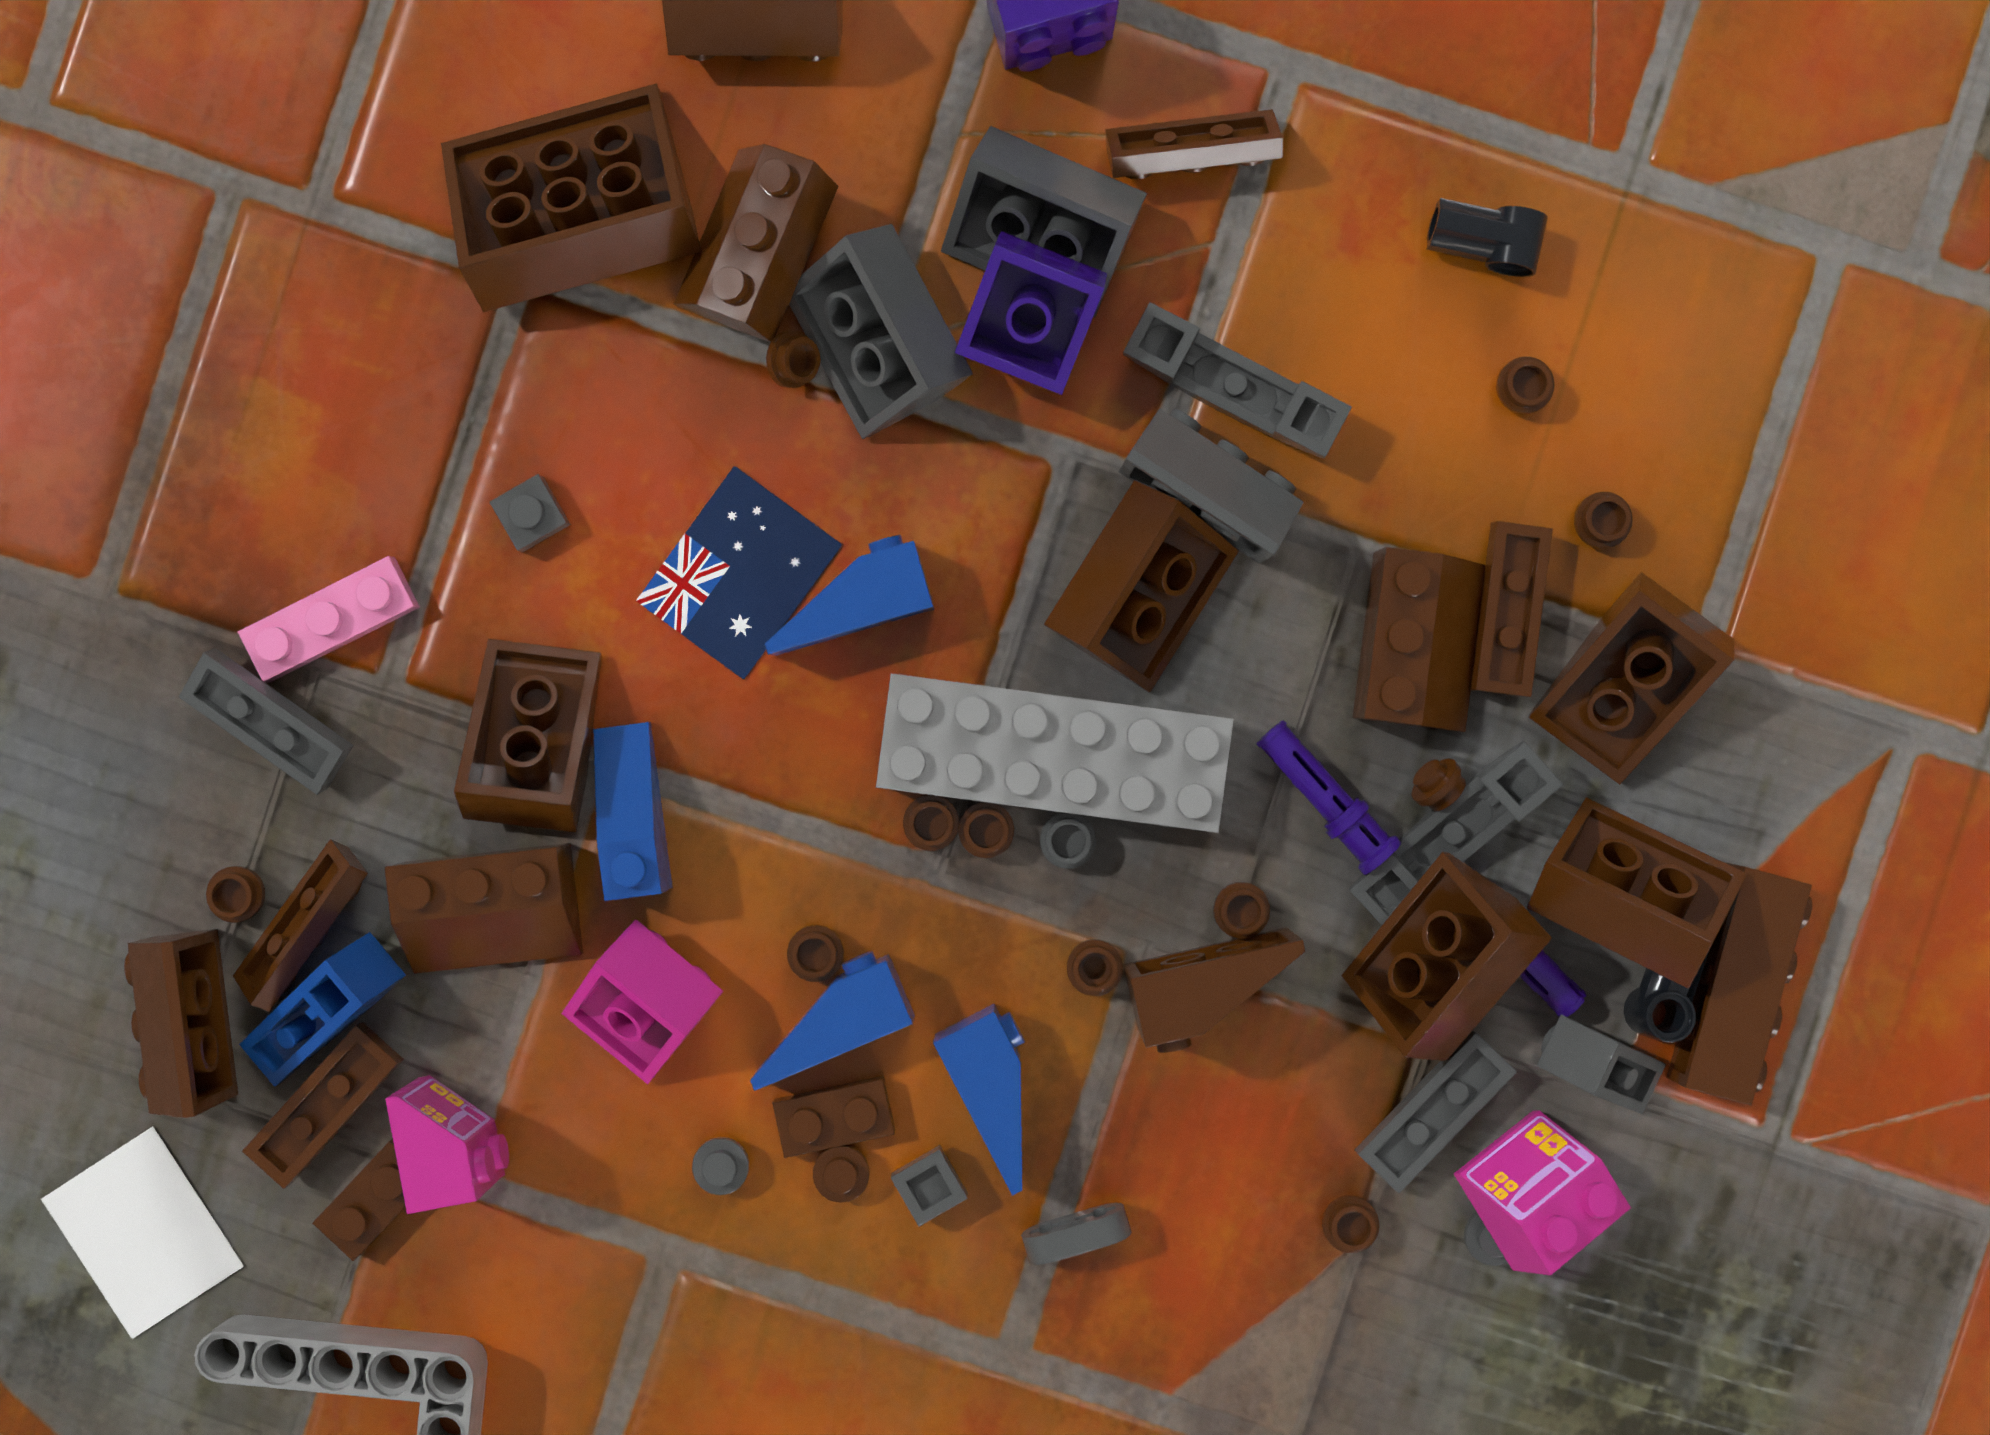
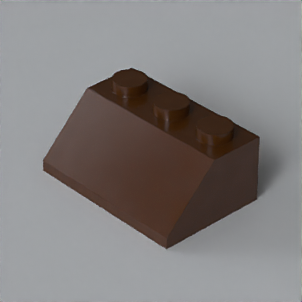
M662 0L668 55H685L688 59L696 61L709 60L715 56H741L750 61H763L772 56H797L804 61L813 62L824 60L827 57H839L843 0Z
M766 144L739 149L701 237L700 246L702 252L694 254L673 304L680 309L771 343L772 339L776 336L839 186L813 160Z
M1134 480L1044 625L1081 651L1150 693L1239 550L1182 502Z
M1385 547L1373 552L1352 718L1466 732L1471 694L1470 682L1485 565L1445 554Z
M1586 797L1547 859L1527 909L1689 989L1747 873Z
M571 843L406 861L384 867L391 925L414 974L583 954Z
M1442 852L1341 976L1405 1058L1446 1061L1549 943L1552 937L1517 898L1450 853Z
M218 929L154 936L127 943L129 953L125 958L124 971L127 982L133 986L136 1007L132 1015L131 1025L134 1038L137 1042H140L143 1062L139 1072V1088L142 1096L147 1099L149 1114L178 1118L195 1117L238 1095Z

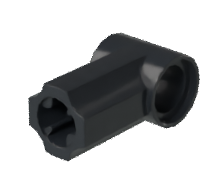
M1440 198L1436 203L1430 220L1426 250L1486 262L1485 267L1495 273L1514 277H1530L1536 273L1548 216L1543 212L1527 207L1504 206L1494 210Z
M1710 949L1689 989L1648 968L1645 969L1640 987L1632 991L1624 1003L1623 1013L1625 1021L1631 1030L1643 1036L1671 1043L1681 1041L1691 1033L1696 1020V1013L1692 1002ZM1663 1001L1666 1008L1665 1018L1656 1027L1652 1018L1653 1010L1659 1002Z

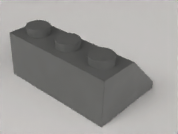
M990 126L970 158L941 252L986 270L1000 232L1003 231L1106 272L1105 289L1093 316L1095 318L1128 243L1147 193Z
M892 224L846 235L801 275L789 305L805 335L817 345L820 352V362L862 439L880 432L939 400L973 375L964 356L955 353L957 343Z
M1159 408L1126 457L1119 473L1131 481H1138L1179 500L1236 549L1255 562L1261 563L1275 555L1304 503L1293 495L1296 487L1273 471L1268 470L1265 476L1245 464L1249 459L1248 455L1230 442L1221 439L1216 445L1198 432L1202 426L1186 413L1173 409L1168 414Z

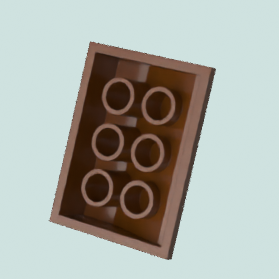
M657 83L441 143L458 265L483 312L702 252L693 210Z

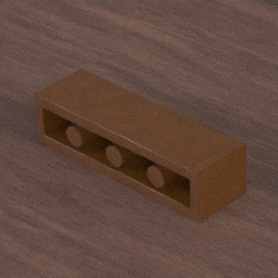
M1726 863L1747 873V876L1712 943L1692 1002L1696 1013L1695 1026L1686 1038L1676 1042L1666 1078L1688 1089L1752 1106L1755 1093L1762 1089L1766 1081L1767 1063L1764 1059L1770 1038L1775 1037L1781 1026L1782 1009L1779 1004L1784 986L1791 981L1796 971L1797 954L1794 949L1799 931L1807 925L1812 913V899L1809 897L1812 885L1749 867Z

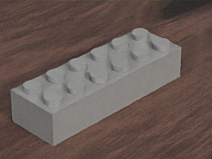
M891 673L876 788L1219 833L1234 719Z

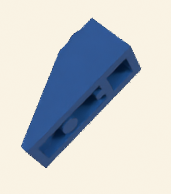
M896 535L868 544L871 553L859 556L765 643L768 655L777 656L935 610L915 542L910 541L903 544L901 535Z
M651 722L593 729L597 848L604 901L662 894L673 887Z
M369 932L327 958L239 1045L272 1085L276 1087L375 1005L406 974L372 933Z
M870 951L841 964L845 973L838 975L755 1072L750 1080L754 1091L913 1024L915 1014L889 954L876 959L873 951Z
M992 1004L936 1033L933 1044L1013 1196L1022 1191L1021 1062L1017 1046L1025 1043L1011 1013L1008 1012L1001 1016L995 1004Z

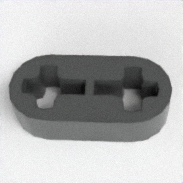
M1109 1203L1036 1224L1026 1229L1021 1234L1029 1263L1041 1265L1113 1245L1129 1237L1132 1231L1124 1205L1122 1203Z

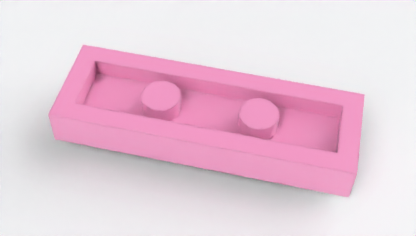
M387 556L238 631V634L263 682H272L420 608L396 558Z

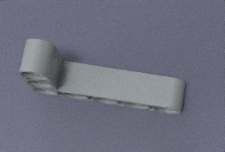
M243 1314L234 1315L226 1319L203 1337L197 1345L194 1354L195 1365L200 1374L213 1382L420 1402L417 1435H454L443 1429L440 1424L441 1417L453 1419L458 1424L461 1434L457 1435H481L488 1360L483 1345L476 1339L467 1336ZM223 1338L231 1340L237 1346L239 1358L233 1357L226 1352L223 1346ZM278 1344L286 1345L293 1350L296 1363L288 1362L282 1358L279 1353ZM338 1349L347 1353L352 1360L353 1368H345L337 1363L334 1357V1350ZM389 1355L402 1357L407 1362L410 1373L403 1374L397 1372L390 1363ZM452 1360L463 1366L466 1372V1379L452 1377L445 1368V1361Z

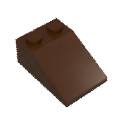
M1640 572L1602 616L1530 712L1528 718L1620 785L1735 660L1734 639L1644 573Z
M488 639L454 788V794L463 819L577 832L587 780L602 659L600 652Z
M1285 927L1259 933L1246 939H1232L1123 964L1137 1028L1145 1047L1157 1046L1159 1053L1173 1052L1190 1047L1192 1045V1037L1204 1035L1306 952L1303 940Z

